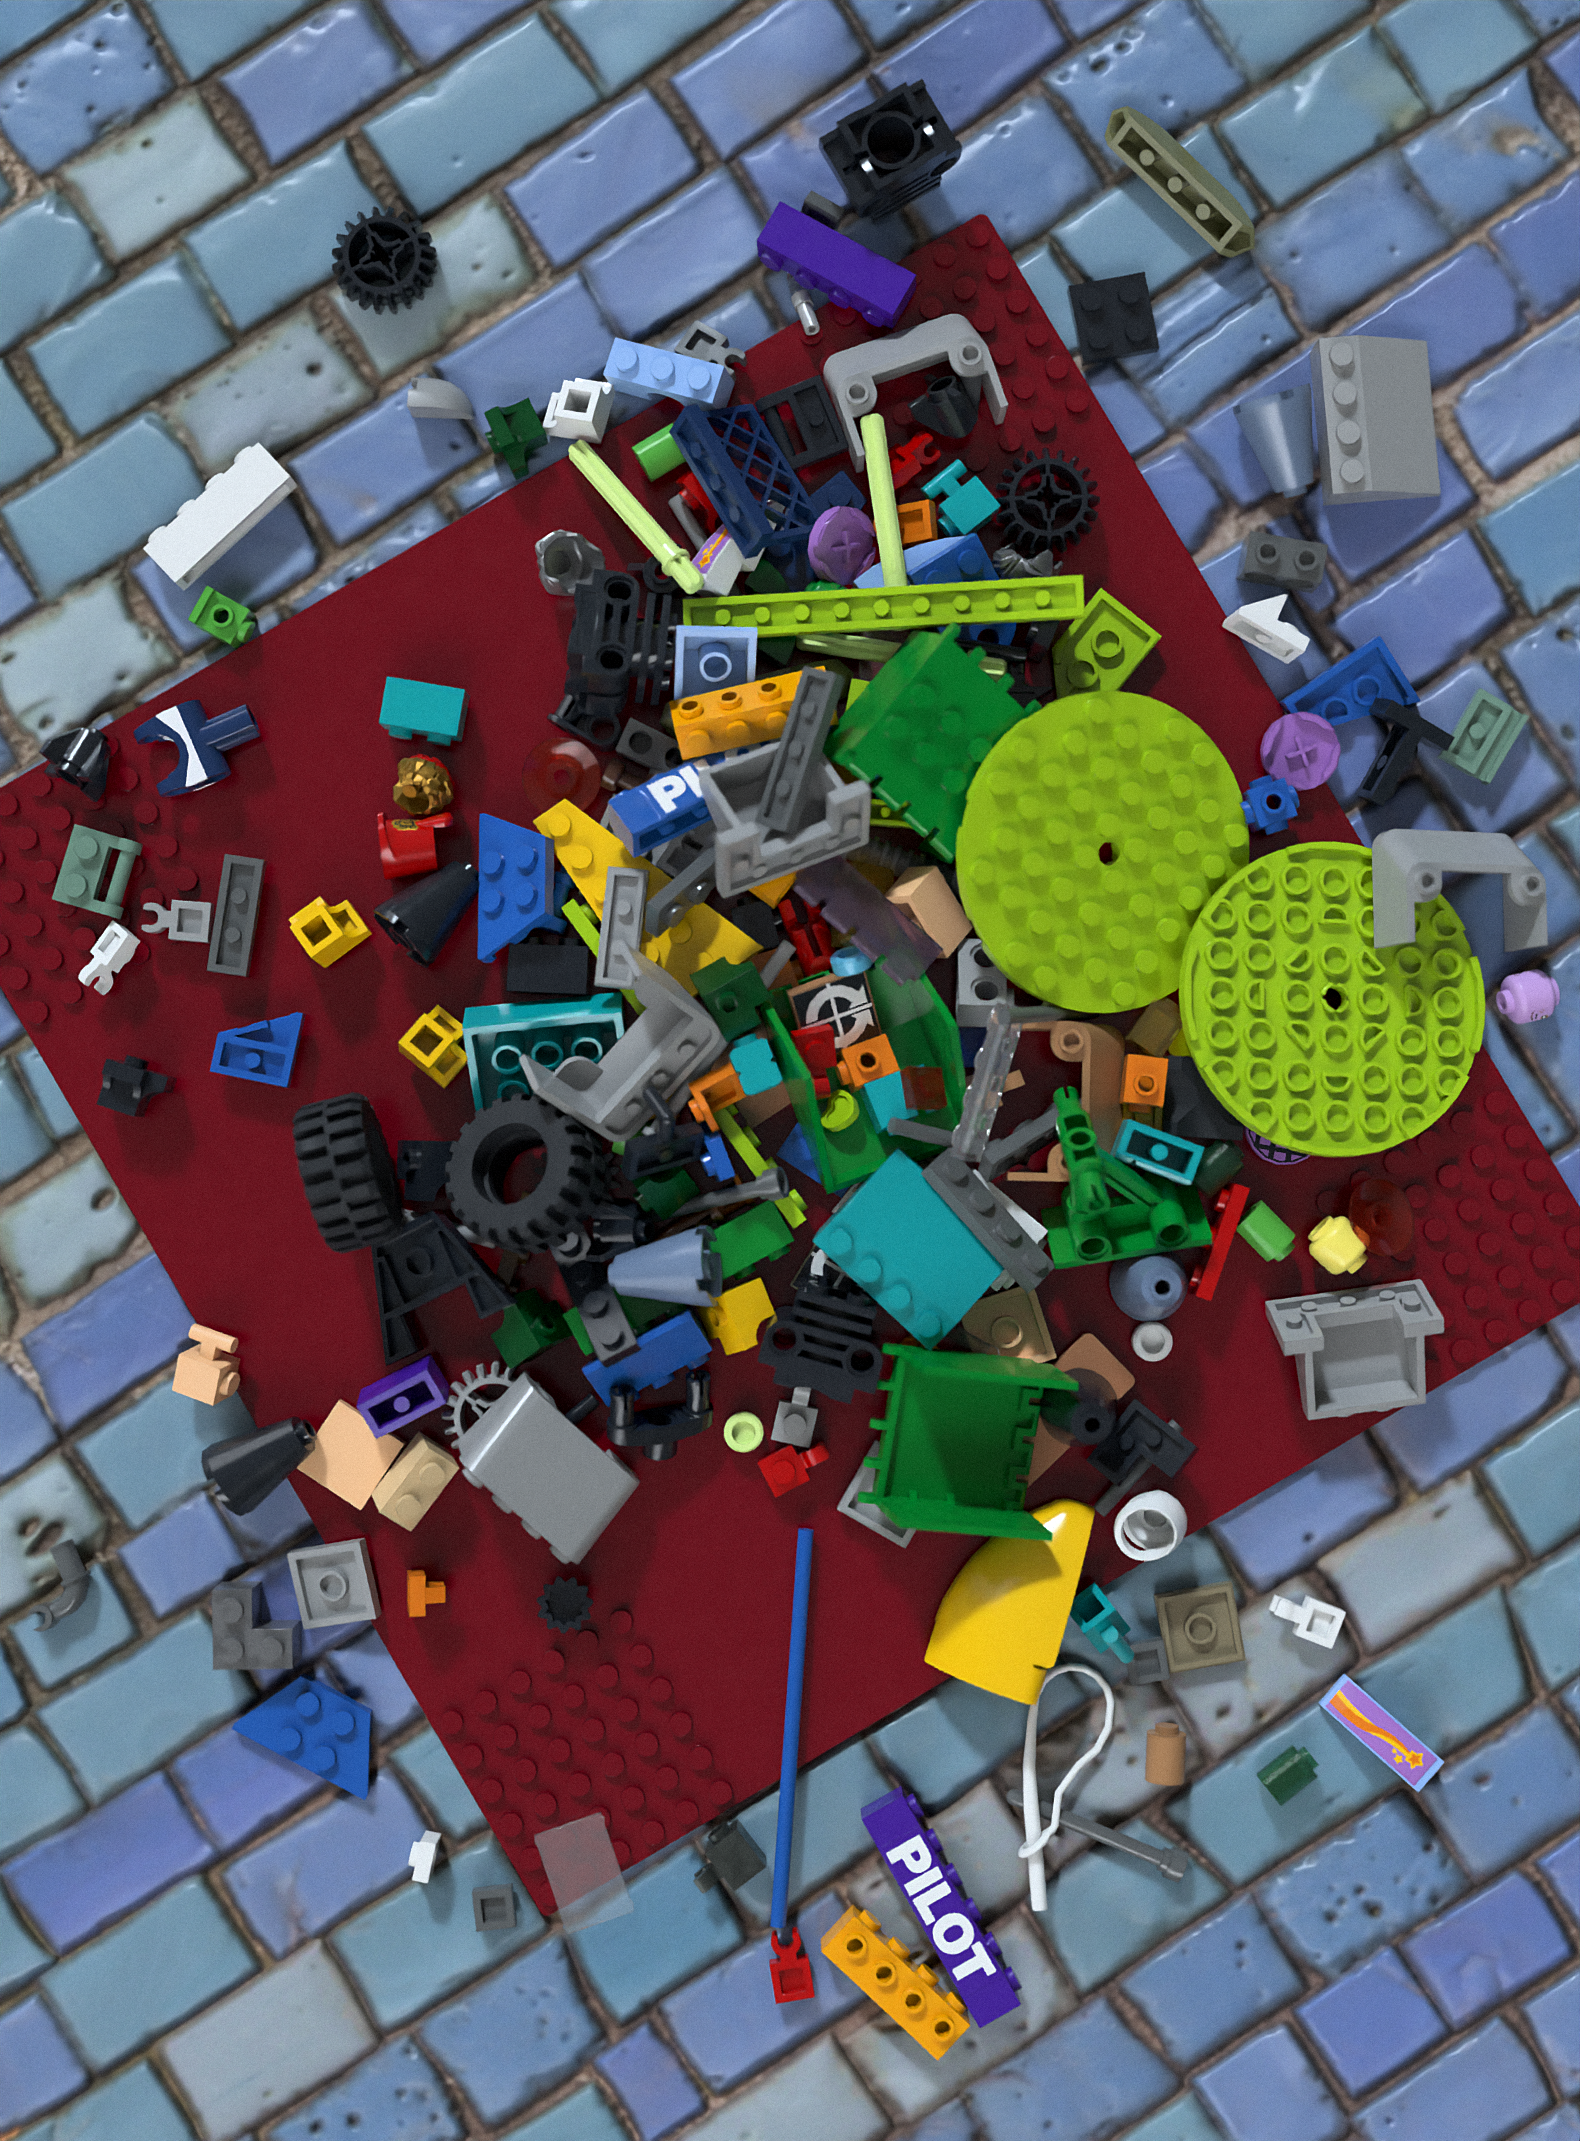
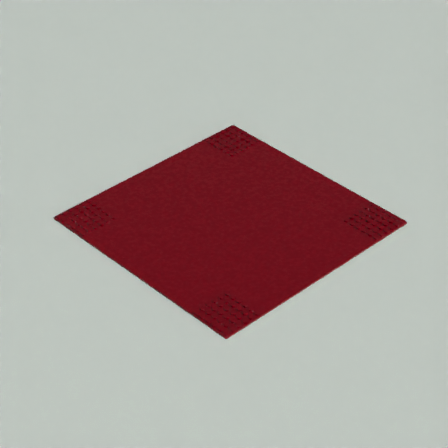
M985 214L975 216L895 263L916 274V291L893 330L884 325L881 327L874 326L867 322L859 311L849 306L848 308H841L830 301L814 311L820 326L818 333L806 335L799 319L745 351L748 362L746 366L738 362H732L728 365V368L734 370L736 380L734 381L727 407L752 403L756 409L755 402L760 398L819 374L824 383V365L827 359L835 353L948 314L964 316L986 343L1008 403L1004 421L1001 424L995 425L982 385L978 420L973 425V430L964 437L953 438L952 436H944L912 417L907 404L923 394L927 396V399L929 397L927 393L928 387L923 377L929 373L937 379L945 376H955L957 381L960 382L949 360L875 385L877 390L875 406L869 413L863 416L879 414L883 417L888 450L896 443L904 447L912 440L915 434L925 430L932 435L934 440L925 446L924 451L932 445L941 453L939 459L932 464L919 463L922 470L911 477L908 483L894 491L896 506L927 500L921 488L957 459L967 469V472L956 480L961 487L974 476H977L996 499L1003 497L995 492L997 483H1006L1001 476L1004 469L1014 471L1012 463L1015 458H1019L1027 464L1026 454L1028 451L1032 450L1036 454L1037 459H1041V452L1043 448L1047 447L1050 451V458L1055 459L1058 451L1063 449L1065 451L1063 461L1068 464L1071 458L1077 456L1079 462L1075 469L1079 471L1084 467H1089L1090 473L1084 481L1093 480L1098 484L1096 490L1089 493L1100 497L1099 505L1091 507L1098 512V517L1096 521H1087L1092 530L1089 535L1079 533L1081 542L1078 546L1072 545L1066 539L1067 551L1061 554L1056 545L1053 544V561H1062L1064 563L1057 576L1083 575L1084 608L1099 589L1102 588L1162 636L1118 692L1134 693L1165 703L1197 724L1210 737L1225 757L1235 776L1241 795L1250 790L1249 782L1268 776L1262 766L1260 755L1262 739L1271 724L1284 716L1285 713L1239 636L1222 627L1224 620L1227 618L1226 614L988 216ZM666 397L603 434L601 444L589 442L588 445L673 542L682 545V549H686L689 552L690 561L692 562L698 551L668 504V501L681 491V488L675 481L684 472L692 471L686 461L651 482L631 447L669 424L675 423L684 406L677 400ZM788 404L780 407L778 411L796 455L807 451ZM760 416L761 419L763 420L764 424H765L766 427L768 428V425H767V423H766V420H765L764 416ZM860 416L853 420L864 449L860 420L863 416ZM745 418L735 420L734 424L753 433ZM711 425L716 435L723 438L724 431ZM730 435L728 442L747 451L748 444ZM755 448L754 456L769 464L772 463L767 454ZM849 451L809 466L796 474L808 496H811L843 470L867 499V504L862 512L868 515L874 526V512L866 458L864 471L856 473ZM569 455L99 729L109 739L107 744L112 752L109 755L106 790L97 802L91 801L80 790V787L71 785L61 777L53 778L47 776L44 771L50 764L48 760L0 787V987L196 1323L238 1339V1346L234 1353L231 1354L223 1350L222 1352L240 1359L238 1368L240 1382L236 1391L258 1428L295 1416L301 1420L309 1421L317 1434L340 1399L358 1410L357 1402L361 1389L428 1354H431L450 1386L448 1395L459 1397V1395L453 1391L451 1385L457 1381L467 1386L462 1377V1373L466 1370H469L478 1378L476 1372L478 1364L483 1363L488 1374H491V1366L494 1361L500 1362L502 1374H505L508 1366L491 1337L502 1326L504 1311L502 1310L480 1320L466 1285L409 1312L425 1349L395 1364L386 1366L371 1246L342 1254L332 1251L326 1245L324 1237L321 1236L318 1230L317 1222L311 1213V1207L304 1191L303 1180L300 1176L298 1158L294 1147L293 1118L295 1113L304 1105L352 1092L365 1095L369 1099L370 1105L373 1106L376 1117L381 1124L397 1178L398 1140L459 1141L463 1134L460 1132V1129L466 1122L470 1124L476 1118L474 1115L476 1110L468 1062L444 1089L399 1052L398 1042L424 1013L426 1015L429 1014L437 1005L463 1025L465 1008L576 997L572 995L510 993L507 991L509 943L495 953L497 959L493 962L485 963L478 960V896L434 963L427 968L420 966L406 954L409 950L400 943L396 945L382 930L373 916L375 914L373 910L379 904L434 873L430 872L391 880L384 879L379 842L378 812L386 813L388 819L423 820L440 813H451L453 817V824L451 826L435 828L438 870L453 861L461 864L467 861L479 872L480 814L485 813L541 834L533 820L562 800L567 799L600 824L608 807V800H611L614 793L618 794L625 790L618 786L615 791H610L600 786L611 759L615 758L626 764L625 772L644 779L650 770L632 760L629 761L618 756L616 750L612 752L599 751L581 739L560 730L546 719L549 713L556 711L566 695L564 694L565 677L569 669L567 651L573 615L576 611L573 606L574 596L549 594L542 585L539 578L540 570L535 551L536 543L551 532L559 529L581 534L588 542L601 549L602 555L606 560L604 562L606 565L605 570L627 573L626 570L629 563H646L654 556L571 461ZM729 456L735 467L741 470L743 463ZM749 467L748 474L766 483L767 475ZM1040 474L1032 476L1021 483L1015 492V496H1024L1025 492L1038 489ZM1054 476V481L1058 488L1072 491V495H1075L1067 482ZM774 480L772 486L790 496L791 493L786 485ZM749 488L754 498L761 501L762 494ZM1045 488L1040 501L1044 502L1048 517L1053 503L1049 502ZM942 492L931 500L935 502L936 523L940 519L937 515L939 505L947 499ZM784 507L783 514H785L787 507ZM698 508L695 511L691 510L709 539L711 535L707 533L704 526V512ZM1069 508L1068 512L1055 515L1053 530L1063 528L1072 522L1077 516L1078 508ZM1017 509L1021 517L1029 525L1039 529V522L1034 515L1022 513L1021 509ZM720 516L715 520V527L718 530L723 524ZM996 517L975 533L991 562L994 559L993 554L995 551L1005 548L1010 543H1015L1018 536L1015 532L1011 536L1005 537L1003 531L1010 523H997ZM937 523L938 540L948 538ZM872 536V547H876L871 567L881 562L877 536ZM1025 540L1021 547L1015 548V552L1022 558H1027L1032 555L1028 552L1031 543ZM1038 545L1034 555L1038 556L1043 552V545ZM914 546L904 547V548H902V549H903V551H904V550L909 549V548H912V547H914ZM739 572L735 579V583L743 596L749 595L745 592L744 582L751 572ZM663 574L662 576L657 575L656 577L658 579L664 580L669 576ZM634 577L640 589L637 617L644 618L648 591L644 580ZM847 584L844 587L852 589L853 585ZM681 592L676 598L685 597L686 595ZM662 605L660 607L656 620H660ZM1075 619L1059 621L1051 644L1041 662L1026 657L1025 684L1036 687H1054L1050 695L1038 702L1042 706L1041 709L1047 707V704L1057 701L1052 648ZM1016 622V630L1010 646L1027 648L1028 653L1030 645L1025 644L1024 640L1032 622ZM934 627L912 629L936 633ZM910 629L904 631L879 630L838 634L903 643L909 636ZM984 629L979 633L977 640L993 643L994 634L990 629ZM795 647L794 655L788 668L811 662L839 659L854 673L853 679L871 682L885 664L803 651ZM673 654L668 691H660L658 705H650L652 679H646L643 704L635 703L637 677H630L626 706L620 713L615 715L623 731L631 717L674 739L659 723L666 702L674 700ZM756 654L755 676L781 670ZM1012 662V666L1015 668L1016 663ZM387 676L465 689L470 698L462 742L451 740L450 746H441L427 742L428 736L412 734L411 740L389 736V730L384 729L379 724ZM848 697L837 701L835 709L838 720L846 711ZM191 700L201 701L208 720L247 704L258 723L261 736L223 752L231 774L225 779L200 790L172 797H160L156 785L167 779V775L173 772L179 764V748L173 741L159 742L157 740L139 745L133 732L140 725L159 713ZM610 723L599 725L595 730V737L600 740L610 738L613 735L614 726ZM418 754L439 759L448 768L455 783L453 789L454 798L450 804L443 806V809L437 811L434 815L412 816L407 814V810H402L393 800V786L400 780L397 765L402 759ZM875 778L868 784L870 789L875 782ZM1326 782L1315 788L1296 791L1299 799V807L1296 808L1298 815L1287 821L1289 828L1266 835L1265 829L1252 833L1248 825L1249 864L1275 851L1303 843L1342 842L1364 847ZM871 791V799H875V794ZM1268 796L1266 799L1267 806L1270 809H1276L1272 796ZM74 824L143 844L141 855H136L121 903V907L124 908L121 920L52 899ZM869 826V838L880 837L879 842L886 843L887 840L891 841V846L896 848L898 845H902L903 850L909 852V849L915 850L914 854L918 856L922 853L918 847L928 836L922 837L914 829ZM1105 842L1099 849V859L1103 864L1113 861L1111 858V843ZM112 849L98 895V901L105 902L121 850ZM554 853L555 874V872L560 871L562 863ZM225 854L267 861L249 977L207 971L211 943L168 939L169 928L157 934L143 931L141 929L142 925H154L158 921L157 912L143 909L144 904L156 903L165 907L167 911H171L172 900L215 904L214 927ZM926 855V859L932 860V856ZM835 856L834 858L805 867L780 901L790 899L798 922L804 923L807 922L808 915L801 899L802 893L814 890L818 900V894L822 892L829 903H836L840 899L836 884L841 883L847 890L848 898L846 904L850 909L860 904L878 939L889 909L882 897L899 878L893 876L892 879L887 878V873L881 872L878 875L875 874L876 869L869 868L867 871L863 869L864 865L858 863L857 866H853V861L847 859L846 862H842L840 856ZM956 858L949 864V867L955 868ZM938 859L937 863L943 864L944 861ZM575 885L574 889L570 888L566 904L572 899H575L580 906L587 902L584 897L579 895L580 890L577 885ZM715 886L703 902L734 925L731 908L738 907L737 900L754 896V894L749 890H745L723 899ZM319 896L326 901L329 907L348 900L372 932L370 936L326 968L309 956L290 929L292 924L288 920ZM821 907L826 921L833 918L831 912ZM564 912L561 916L567 922L564 935H557L533 928L526 936L543 938V945H558L559 938L581 939L582 946L589 947ZM114 920L128 929L140 940V943L135 948V953L131 960L125 963L118 973L112 970L113 985L108 993L102 995L94 988L100 976L95 977L89 986L84 985L78 977L81 970L94 958L90 951L111 921ZM969 920L973 928L964 939H980L972 921ZM601 921L594 925L599 933L601 932ZM783 922L784 930L777 931L779 942L781 944L783 940H786L791 944ZM877 940L865 945L869 949L870 956L873 953ZM957 947L948 958L919 959L916 952H914L913 956L956 1022L955 959ZM591 950L589 995L621 992L617 988L594 985L597 957ZM795 953L789 958L790 962L797 960ZM1006 979L1007 988L1014 989V1008L1038 1007L1044 1002L1025 992L1009 979ZM1329 988L1323 996L1328 1006L1334 1010L1340 1007L1341 996L1335 989ZM1179 989L1158 1001L1140 1008L1123 1012L1101 1013L1098 1018L1067 1021L1114 1026L1121 1032L1124 1038V1057L1128 1054L1164 1058V1056L1170 1055L1167 1050L1169 1037L1176 1029L1182 1026ZM622 993L628 1030L639 1018V1015ZM700 995L696 996L694 999L709 1013ZM981 998V1000L990 1001L989 999ZM759 1004L755 1007V1009H758L759 1015L763 1020L762 1013L760 1010L762 1004ZM296 1012L306 1014L290 1088L210 1071L219 1032L242 1028L253 1023L288 1016ZM1004 1025V1028L958 1026L965 1077L990 1069L992 1077L995 1079L1020 1070L1025 1085L999 1094L1003 1103L1002 1106L971 1117L973 1136L975 1138L991 1142L998 1138L1004 1140L1012 1135L1016 1127L1027 1119L1034 1121L1044 1115L1045 1110L1054 1103L1053 1095L1055 1091L1061 1087L1064 1088L1066 1098H1069L1067 1086L1074 1087L1078 1091L1079 1098L1082 1100V1062H1068L1059 1059L1051 1049L1050 1032L1006 1031V1025ZM463 1037L457 1045L466 1053ZM1482 1043L1479 1052L1475 1053L1472 1066L1467 1074L1469 1077L1467 1083L1447 1111L1431 1126L1415 1137L1379 1152L1353 1157L1310 1155L1307 1159L1296 1164L1276 1165L1261 1159L1251 1148L1244 1135V1124L1243 1140L1175 1136L1204 1147L1191 1184L1197 1188L1210 1226L1214 1225L1218 1211L1213 1210L1219 1190L1221 1188L1226 1189L1228 1183H1236L1250 1188L1241 1216L1255 1203L1262 1200L1295 1234L1294 1239L1291 1241L1295 1247L1281 1261L1277 1262L1273 1258L1266 1262L1235 1231L1211 1301L1190 1294L1192 1286L1188 1285L1186 1297L1181 1306L1170 1316L1155 1321L1164 1325L1170 1331L1173 1340L1171 1351L1162 1360L1154 1362L1144 1360L1133 1350L1131 1343L1132 1334L1138 1325L1147 1321H1140L1128 1316L1115 1303L1110 1291L1109 1277L1111 1267L1116 1260L1063 1269L1054 1268L1035 1288L1057 1356L1055 1359L1042 1363L1052 1365L1083 1334H1093L1135 1378L1134 1385L1118 1400L1116 1422L1132 1401L1136 1399L1167 1424L1173 1419L1184 1429L1180 1434L1199 1449L1175 1481L1152 1464L1105 1517L1094 1508L1093 1523L1074 1598L1094 1582L1101 1588L1145 1562L1128 1557L1117 1545L1114 1535V1524L1117 1515L1133 1497L1158 1489L1169 1493L1177 1499L1187 1516L1185 1538L1406 1407H1396L1383 1412L1355 1413L1348 1417L1335 1416L1308 1420L1302 1407L1295 1354L1284 1355L1266 1316L1265 1301L1421 1279L1444 1318V1333L1424 1335L1426 1394L1580 1303V1206ZM126 1055H131L149 1061L147 1069L177 1078L173 1093H160L154 1096L148 1104L144 1117H134L97 1105L103 1084V1075L101 1073L106 1058L124 1061ZM691 1096L687 1102L693 1100V1096ZM688 1103L680 1111L681 1117L676 1118L675 1126L693 1122L689 1113L691 1109ZM791 1103L752 1130L762 1143L756 1148L765 1161L770 1157L774 1159L787 1176L789 1192L795 1189L808 1206L803 1211L807 1220L793 1229L778 1208L794 1237V1241L788 1244L791 1251L774 1261H770L768 1256L754 1263L757 1270L737 1281L733 1275L722 1280L723 1292L741 1283L761 1278L774 1310L781 1306H793L797 1289L790 1286V1283L814 1245L813 1239L818 1229L834 1214L832 1210L842 1199L833 1192L827 1194L821 1184L776 1155L798 1122ZM740 1111L733 1116L742 1129L747 1126L746 1120ZM718 1125L719 1130L717 1131L722 1139L735 1175L738 1174L744 1183L756 1181V1176ZM593 1130V1136L604 1143L602 1154L611 1153L614 1141L608 1140ZM1059 1138L1031 1155L1026 1166L1017 1164L1008 1171L1047 1172L1048 1155L1051 1149L1060 1143ZM539 1144L526 1149L510 1165L503 1185L506 1205L519 1202L523 1191L533 1192L536 1189L535 1184L542 1181L543 1175L536 1173L535 1168L545 1167L547 1164L541 1157L542 1153H548L546 1144ZM703 1146L701 1147L700 1154L705 1153ZM953 1149L971 1170L976 1169L978 1171L982 1155ZM614 1153V1158L608 1163L610 1167H620L623 1155ZM941 1153L936 1154V1155H933V1156H934L935 1158H937ZM700 1159L681 1165L701 1192L697 1195L720 1190L733 1182V1177L720 1182H716L714 1175L706 1177ZM1123 1163L1141 1177L1143 1176V1174L1147 1172L1145 1170ZM622 1171L612 1175V1180L621 1185L620 1188H610L609 1194L613 1198H628L642 1208L633 1196L638 1189L631 1180L628 1181ZM1002 1174L990 1181L1042 1226L1041 1210L1061 1206L1062 1191L1069 1185V1182L1004 1180L1002 1179ZM600 1175V1181H602L603 1183L604 1175ZM397 1179L402 1209L422 1214L441 1209L450 1221L463 1224V1221L457 1218L451 1209L453 1201L447 1198L446 1183L437 1191L435 1201L404 1200L405 1180ZM1104 1182L1105 1190L1109 1198L1124 1196L1122 1193L1117 1191L1108 1183ZM1175 1182L1176 1187L1184 1186ZM760 1196L755 1197L754 1200L756 1202V1205L752 1207L748 1205L743 1207L742 1209L727 1217V1220H732L733 1218L768 1200V1198L762 1199ZM589 1215V1219L583 1220L582 1223L585 1225L591 1240L595 1241L593 1236L595 1219H592ZM1327 1216H1331L1333 1219L1339 1216L1346 1217L1368 1239V1245L1364 1251L1368 1258L1352 1274L1348 1270L1336 1275L1331 1274L1309 1252L1311 1241L1308 1239V1236ZM678 1217L655 1222V1231ZM713 1223L709 1227H711L712 1230H714L722 1224L717 1225L716 1223ZM1047 1241L1042 1251L1053 1262ZM469 1242L496 1275L504 1250L496 1245L495 1248H490ZM1197 1246L1172 1251L1182 1260L1189 1277L1194 1263L1200 1264L1205 1249ZM550 1247L549 1250L543 1253L534 1254L531 1252L526 1266L519 1264L515 1276L516 1280L521 1281L518 1293L535 1287L544 1304L557 1300L563 1312L576 1306ZM613 1257L602 1261L607 1275L609 1264L614 1262ZM1015 1281L1010 1288L1019 1286V1284ZM1160 1281L1156 1282L1154 1287L1155 1291L1159 1287ZM989 1286L980 1298L1006 1289L1002 1286L998 1291H995ZM876 1301L875 1319H872V1329L880 1336L882 1347L883 1343L900 1344L911 1333ZM692 1305L696 1315L698 1316L702 1326L704 1327V1324L701 1320L696 1305ZM663 1313L650 1320L652 1326H655L667 1318ZM768 1318L764 1319L757 1328L756 1338L758 1344L747 1350L726 1355L720 1338L710 1339L714 1346L713 1350L707 1353L710 1360L690 1371L694 1373V1380H696V1370H704L711 1375L710 1402L714 1407L713 1423L703 1432L678 1440L677 1454L667 1460L649 1459L643 1454L642 1446H622L613 1443L607 1438L606 1420L610 1416V1407H607L582 1370L589 1361L597 1356L595 1352L585 1356L574 1335L549 1349L535 1360L516 1367L513 1377L518 1379L520 1374L527 1370L530 1373L529 1377L541 1384V1388L553 1398L557 1410L563 1415L591 1392L601 1405L576 1425V1427L604 1452L610 1449L637 1473L640 1484L579 1564H575L571 1560L568 1564L561 1562L550 1550L552 1544L543 1536L536 1539L528 1533L521 1524L523 1519L515 1511L512 1510L509 1514L506 1513L492 1499L494 1493L484 1484L478 1488L468 1480L463 1473L466 1467L459 1459L461 1456L459 1447L456 1449L451 1447V1443L459 1438L457 1432L451 1435H445L444 1433L446 1427L454 1424V1420L442 1419L444 1411L454 1410L455 1408L446 1403L391 1431L406 1441L393 1464L420 1431L448 1449L459 1466L458 1471L411 1532L381 1514L372 1496L364 1508L359 1510L297 1468L287 1477L325 1544L365 1538L382 1612L379 1617L370 1619L539 1911L545 1916H549L781 1778L799 1528L813 1529L814 1535L797 1768L952 1677V1675L924 1661L936 1623L935 1617L944 1596L958 1573L971 1556L992 1536L916 1529L907 1547L903 1548L837 1510V1505L875 1439L878 1441L881 1439L882 1430L869 1426L872 1417L884 1418L889 1390L876 1388L874 1394L855 1389L851 1404L830 1399L824 1393L811 1388L807 1405L818 1407V1413L810 1446L823 1440L830 1455L823 1462L806 1468L811 1477L809 1481L775 1498L757 1462L789 1445V1443L771 1440L779 1400L792 1401L794 1388L772 1383L775 1367L757 1362ZM960 1320L956 1325L958 1326V1328L960 1327L964 1329L962 1321ZM789 1328L777 1330L778 1334L783 1337H790L795 1334ZM944 1336L936 1344L940 1349L971 1352V1349L965 1348L964 1345L958 1344L957 1341L951 1340L948 1336ZM860 1349L853 1354L859 1358H866L871 1355V1352ZM882 1352V1369L879 1378H891L892 1355ZM687 1365L673 1372L675 1379L666 1385L654 1389L653 1385L650 1384L639 1390L638 1393L641 1398L634 1401V1412L684 1403L686 1401L685 1375L690 1372ZM491 1383L479 1386L473 1391L489 1399H499L509 1387ZM466 1402L465 1420L467 1427L470 1429L480 1418L471 1409L472 1405ZM746 1411L753 1413L760 1419L763 1425L762 1441L757 1448L750 1452L733 1450L724 1438L725 1424L737 1412ZM1099 1443L1084 1447L1070 1446L1027 1488L1023 1510L1030 1512L1062 1498L1073 1499L1093 1506L1113 1484L1111 1480L1086 1461ZM794 1445L798 1453L807 1449L806 1447ZM1123 1528L1127 1542L1135 1549L1145 1551L1144 1548L1136 1545L1129 1539ZM423 1569L425 1581L444 1582L445 1603L426 1604V1616L409 1617L407 1610V1570ZM558 1576L565 1581L575 1577L578 1586H588L586 1596L594 1601L588 1608L591 1618L589 1620H581L580 1630L570 1627L565 1634L561 1633L558 1626L552 1629L547 1628V1619L538 1616L542 1606L536 1600L539 1596L544 1595V1584L554 1585Z

